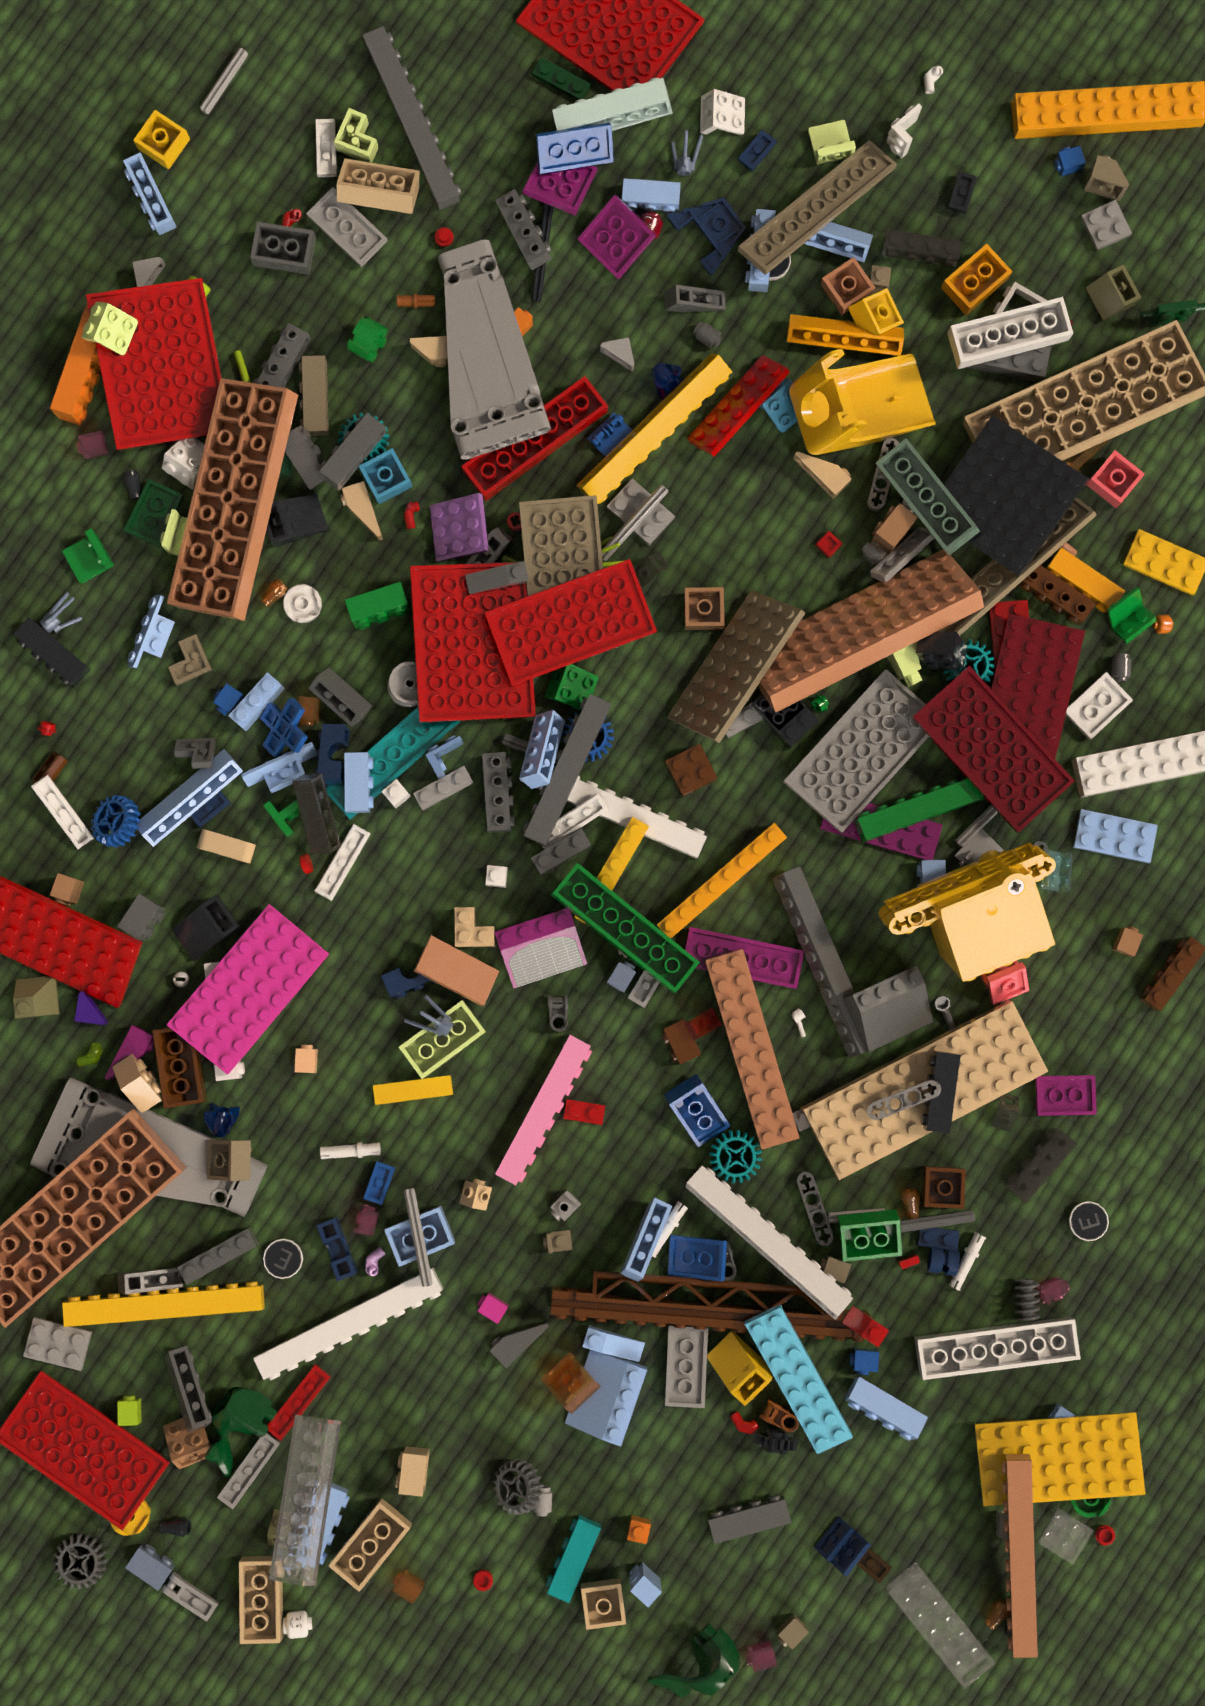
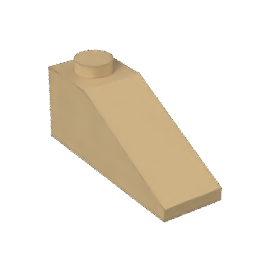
M796 452L793 459L833 499L851 482V475L845 468L841 469L836 464L800 452Z
M364 481L342 488L343 494L340 497L343 505H347L349 511L379 541L383 540Z

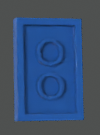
M670 1235L668 1275L725 1281L727 1241Z

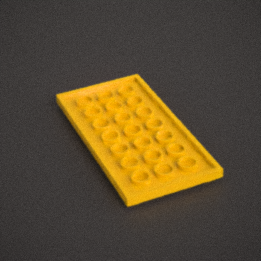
M1136 1412L975 1424L983 1506L1003 1505V1501H1007L1006 1493H1003L1002 1481H1006V1474H1002V1461H1005V1454H1030L1032 1461L1033 1503L1146 1495Z

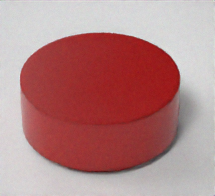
M301 855L299 861L305 874L313 872V865L309 855Z
M482 1569L475 1573L473 1584L477 1590L487 1591L491 1588L493 1576L488 1570Z

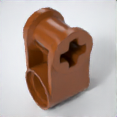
M768 1399V1405L759 1417L786 1432L795 1431L798 1427L796 1415L777 1402ZM787 1417H792L795 1420L794 1424L790 1427L784 1425V1420Z

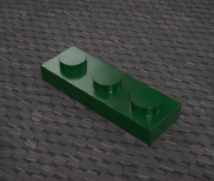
M542 57L532 72L533 77L576 100L584 99L591 87V84Z

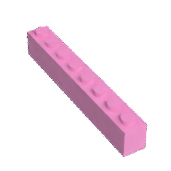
M571 1035L569 1036L495 1173L496 1175L514 1185L518 1182H523L527 1174L524 1171L527 1164L531 1166L536 1157L533 1154L536 1147L541 1148L546 1139L543 1137L545 1130L550 1131L555 1122L552 1119L555 1112L560 1113L564 1105L561 1102L564 1095L569 1096L573 1085H571L573 1078L578 1079L583 1070L580 1067L582 1061H587L592 1053L589 1050L590 1045Z

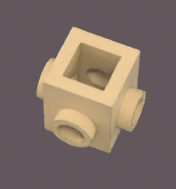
M474 1179L473 1182L465 1181L459 1204L486 1211L492 1187L486 1186L485 1181Z

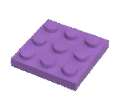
M476 493L430 505L436 562L441 563L489 551L482 494Z

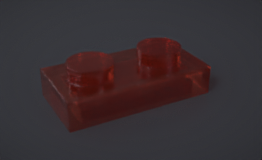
M713 1008L684 1023L693 1041L722 1025Z

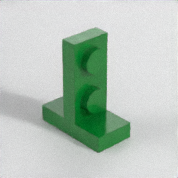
M308 790L281 812L270 801L263 806L284 834L290 838L295 832L286 821L288 819L290 821L295 819L301 809L311 807L315 803L314 799L317 797L311 790Z

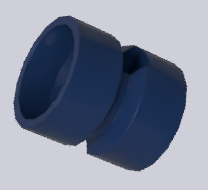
M931 1247L927 1260V1272L939 1274L942 1271L944 1275L955 1277L959 1267V1251L948 1249L944 1252L942 1248Z

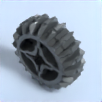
M515 1459L507 1461L495 1473L497 1478L493 1482L496 1486L492 1489L496 1490L497 1494L494 1497L499 1498L498 1505H503V1510H508L509 1514L521 1515L529 1513L541 1501L539 1498L543 1494L540 1491L543 1484L539 1483L541 1476L536 1475L538 1469H532L533 1464H527V1460ZM515 1471L519 1474L518 1476L513 1477L512 1473ZM520 1497L524 1498L522 1503L517 1501V1499Z
M82 1533L77 1535V1539L74 1535H71L69 1540L65 1538L62 1541L63 1545L59 1544L57 1546L58 1551L53 1554L57 1559L53 1560L52 1564L58 1565L53 1571L54 1573L60 1572L57 1579L60 1580L63 1577L65 1579L63 1585L70 1582V1589H73L76 1584L78 1590L82 1589L83 1584L86 1588H89L91 1583L96 1584L97 1578L103 1576L101 1571L106 1570V1566L103 1564L107 1562V1558L102 1557L106 1554V1550L100 1551L103 1544L99 1543L96 1545L97 1538L90 1541L89 1534L84 1539ZM75 1546L84 1547L88 1549V1551L81 1552L78 1548L76 1549ZM67 1551L70 1554L69 1558L71 1560V1564L68 1567L65 1562ZM92 1555L95 1561L93 1572L90 1569L91 1565L89 1564V1558ZM86 1556V1558L80 1565L77 1564L73 1566L77 1562V1560H79L80 1558L83 1559ZM79 1571L82 1575L84 1574L85 1576H77L71 1572Z

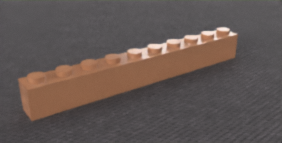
M1005 1454V1461H1002V1474H1006V1481H1002L1003 1493H1006L1007 1501H1003V1511L1007 1513V1520H1004V1533H1008V1540H1004L1005 1552H1008V1559H1005V1571L1009 1572V1579L1005 1580L1006 1592L1010 1591V1598H1006L1007 1611H1010V1618H1007V1630L1011 1631V1637H1007L1008 1650H1012L1013 1658L1038 1657L1032 1461L1030 1454Z

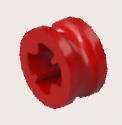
M511 513L507 518L508 527L512 531H520L522 529L520 513ZM519 518L520 525L513 526L511 519Z

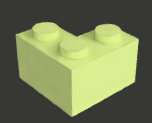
M349 108L334 140L336 151L360 161L372 163L378 151L377 139L364 134L369 124L367 115Z

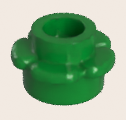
M816 695L811 704L818 713L828 710L829 702L825 696Z

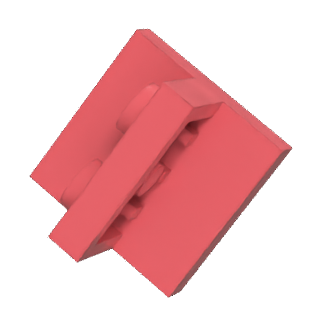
M1017 960L1013 961L1009 966H1001L991 973L980 975L989 990L990 1000L993 1005L1029 991L1026 967L1023 962L1018 963Z

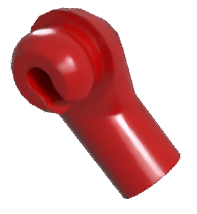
M292 209L285 213L282 217L281 225L291 227L292 224L300 220L302 212L299 209Z
M417 501L407 503L404 511L406 529L416 528L413 514L420 510Z
M738 1411L730 1415V1418L740 1432L753 1434L759 1427L758 1423L754 1420L750 1422L743 1421Z

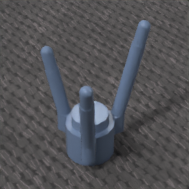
M688 130L684 131L683 157H679V160L677 159L675 144L671 142L674 170H677L676 173L678 175L687 176L691 175L692 171H695V163L703 139L702 134L697 141L692 161H690V157H687Z
M68 592L59 599L40 621L41 625L49 633L53 630L57 633L61 629L82 620V617H77L58 625L61 621L57 616L74 600V597H71L58 609L68 597Z
M426 995L425 999L443 1018L439 1017L437 1020L423 1011H420V1014L435 1023V1028L408 1019H404V1022L433 1032L438 1036L444 1035L446 1037L454 1025L451 1022L452 1018L446 1015Z

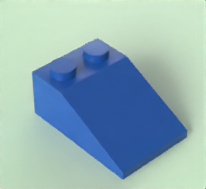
M697 1073L664 1094L670 1107L697 1147L730 1127L729 1122Z

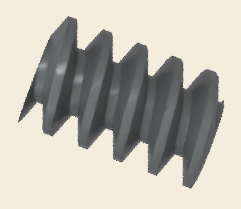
M1029 1278L1014 1279L1015 1282L1020 1283V1285L1014 1287V1289L1020 1291L1019 1294L1014 1295V1297L1020 1299L1019 1302L1015 1303L1016 1306L1020 1307L1015 1313L1021 1315V1317L1016 1318V1320L1029 1321L1039 1319L1040 1314L1035 1312L1040 1310V1306L1035 1305V1303L1040 1302V1299L1035 1297V1295H1038L1040 1291L1034 1289L1040 1285L1039 1282Z

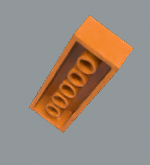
M87 303L50 409L59 419L81 425L82 420L86 419L87 405L93 399L92 391L100 378V364L96 344L81 337L83 327L90 317Z

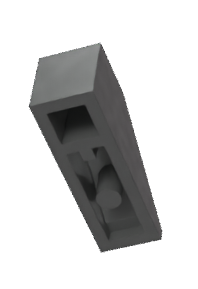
M674 285L664 292L665 310L707 312L726 310L725 291Z
M497 527L487 536L489 551L472 555L466 564L494 563L513 541V538L500 527Z
M525 561L465 575L469 595L521 585L529 581Z
M177 1267L117 1273L118 1293L125 1295L183 1287L182 1276Z
M546 1321L505 1334L502 1338L497 1336L490 1343L492 1345L490 1352L507 1368L549 1327V1323Z

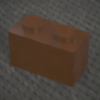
M685 1019L663 1029L664 1033L661 1036L665 1044H670L673 1050L670 1054L674 1063L678 1061L681 1065L701 1055Z

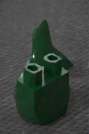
M232 1387L228 1390L229 1393L222 1400L218 1401L211 1412V1424L219 1440L207 1450L205 1458L209 1461L217 1462L225 1477H231L233 1470V1456L228 1440V1432L237 1431L247 1435L253 1433L263 1437L269 1429L267 1425L262 1423L263 1418L270 1422L277 1414V1411L270 1406L272 1401L258 1391L243 1387Z
M709 1623L700 1633H695L689 1640L695 1648L693 1655L699 1664L698 1676L687 1678L674 1675H653L648 1677V1682L668 1688L682 1698L689 1694L690 1688L709 1696L720 1690L738 1672L740 1655L730 1636L722 1628L716 1631Z

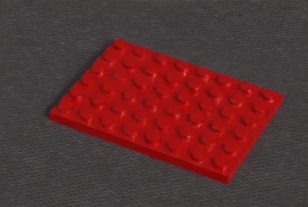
M531 0L516 20L517 25L611 92L618 88H629L635 83H647L653 78L661 79L704 23L703 17L679 0Z
M202 278L86 294L90 315L91 308L97 301L109 303L138 321L124 355H120L95 342L116 450L207 436L221 373Z
M512 563L410 566L419 723L536 717L533 679L511 686L484 612L528 597L527 583L469 595L465 579L467 574Z

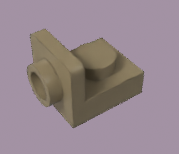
M570 1230L547 1232V1237H543L544 1249H548L549 1253L572 1250Z

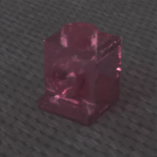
M364 1205L362 1213L358 1212L356 1224H359V1228L356 1227L354 1233L368 1236L375 1235L379 1211H375V1207Z
M1061 1277L1045 1281L1038 1286L1043 1302L1046 1305L1051 1304L1050 1300L1055 1302L1064 1299V1295L1071 1291L1067 1280H1063Z

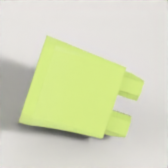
M917 642L887 656L898 680L903 679L907 688L922 681L918 672L922 668L919 657L916 654Z

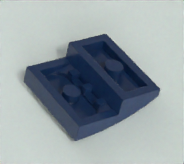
M838 1516L814 1548L847 1577L870 1548L871 1544Z

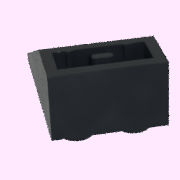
M317 494L279 500L272 504L267 532L274 548L329 530Z
M763 694L751 704L788 749L792 748L819 722V719L801 700L778 712L774 711Z
M216 894L181 921L172 931L193 961H196L241 929L242 926L223 899Z

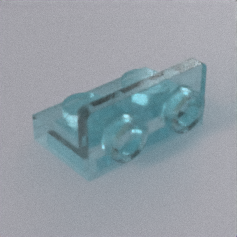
M1043 850L1054 859L1056 867L1051 874L1041 880V889L1054 892H1069L1071 890L1073 854Z

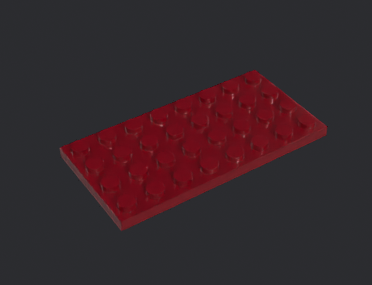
M1008 614L991 690L1056 759L1085 630Z
M970 666L912 717L1016 833H1019L1075 781Z

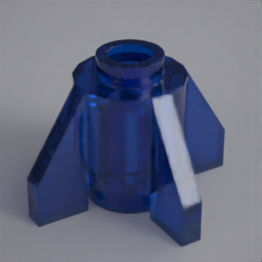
M659 363L653 368L652 377L658 396L662 400L668 396V391L674 390L683 381V378L680 377L682 369L678 365Z
M210 1103L209 1111L204 1112V1120L211 1133L216 1137H226V1135L230 1134L231 1128L239 1116L240 1107H219L215 1103Z

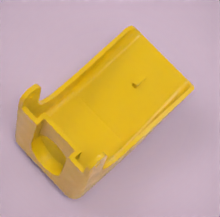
M843 349L834 350L820 358L792 383L789 388V395L805 447L812 455L865 446L936 425L913 354L840 369H828L844 355Z

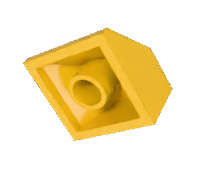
M888 288L848 307L855 324L876 336L904 323Z

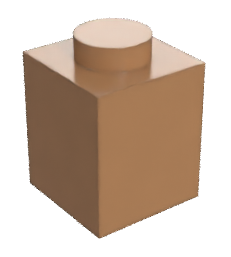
M1131 926L1121 928L1112 950L1128 957H1135L1143 935L1138 933L1139 930Z

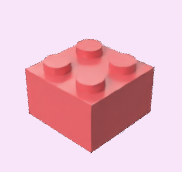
M1114 450L1086 485L1113 507L1117 508L1145 473Z

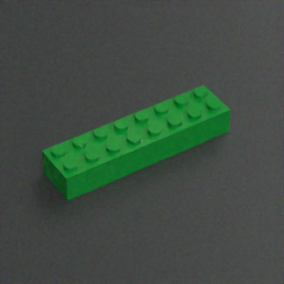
M578 863L551 894V896L672 994L677 992L700 963Z

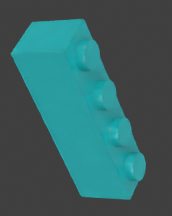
M581 1515L578 1516L577 1520L573 1519L569 1528L572 1533L569 1538H565L561 1547L564 1550L561 1557L557 1556L553 1568H556L554 1575H549L545 1585L548 1587L547 1594L567 1603L572 1598L601 1530V1524Z

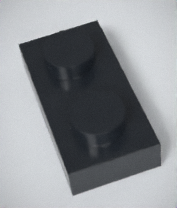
M961 171L958 172L948 205L949 210L966 214L977 176Z

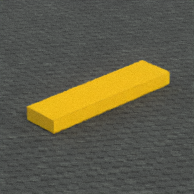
M451 1075L373 1085L375 1105L453 1095Z

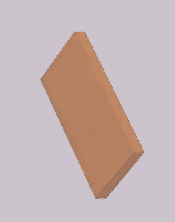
M432 935L429 937L414 969L415 972L480 1006L485 1005L499 973L493 967Z

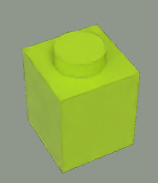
M135 1395L123 1396V1399L117 1402L118 1426L139 1425L142 1422L141 1398H135Z

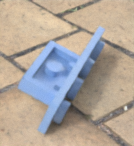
M155 595L149 601L148 608L150 609L148 614L142 619L141 625L143 627L141 632L135 637L134 643L136 645L134 650L129 653L127 659L129 662L128 667L137 668L143 651L159 658L163 654L175 622L158 615L164 599L162 595Z
M312 742L304 744L299 753L293 751L284 753L282 756L269 760L256 768L249 769L241 774L248 787L266 780L270 792L274 793L306 778L307 776L301 763L317 756V750Z

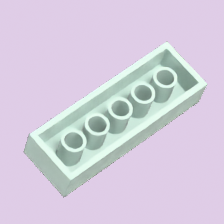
M653 78L643 84L635 83L626 89L618 88L613 90L612 93L605 95L597 94L591 99H580L574 104L559 105L556 109L552 110L557 131L610 122L612 131L673 114L663 78Z

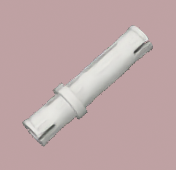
M358 1142L354 1145L320 1147L321 1159L357 1156L358 1158H363V1156L380 1155L381 1153L379 1142L371 1144Z
M677 1201L664 1225L652 1255L655 1258L675 1226L678 1227L679 1220L688 1209V1207L683 1205L681 1210L678 1211L682 1206V1203Z
M974 1232L968 1248L965 1247L964 1249L965 1254L959 1264L957 1275L953 1276L948 1284L953 1288L955 1286V1289L961 1290L960 1288L975 1258H978L980 1255L978 1252L986 1237Z

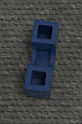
M322 724V730L319 731L320 749L317 750V760L319 761L318 767L315 769V778L321 785L345 786V765L341 761H332V756L336 750L348 749L350 730L345 724Z
M400 968L381 976L390 998L395 997L396 1000L406 996V992L411 989L415 992L424 988V984L429 981L432 984L436 983L421 974L414 979H407Z
M338 1216L317 1224L323 1244L325 1243L329 1251L330 1263L336 1280L340 1281L357 1274L358 1270Z

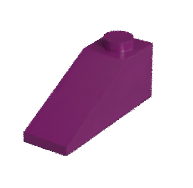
M132 1025L105 1079L112 1080L115 1078L113 1066L131 1054L138 1060L145 1056L148 1051L151 1052L155 1047L153 1034L136 1025Z

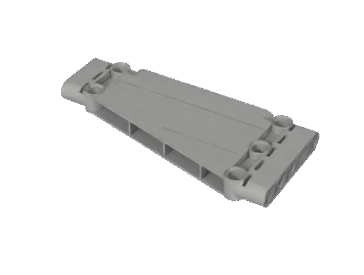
M480 240L442 253L438 256V262L444 277L451 430L461 459H470L549 432L551 427L540 396V390L490 241ZM490 267L494 268L491 271H486ZM452 280H457L455 283H450ZM532 403H539L536 407H530ZM496 415H502L498 420L493 419ZM465 427L462 432H457L458 428Z
M72 1077L68 1080L34 1153L30 1166L46 1172L55 1178L59 1175L57 1168L60 1164L65 1168L68 1167L126 1114L135 1109L187 1167L156 1196L220 1206L245 1217L268 1164L250 1157V1180L239 1181V1184L238 1181L207 1179L208 1139L214 1138L151 1110L141 1113L132 1102L112 1093H105L101 1089L94 1088ZM92 1092L98 1094V1100L95 1103L90 1100ZM76 1128H79L82 1132L79 1139L74 1136ZM218 1192L225 1194L224 1202L217 1200L216 1195Z

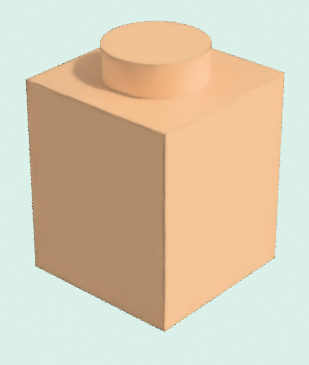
M301 1045V1049L296 1048L295 1072L317 1073L318 1049H313V1045Z

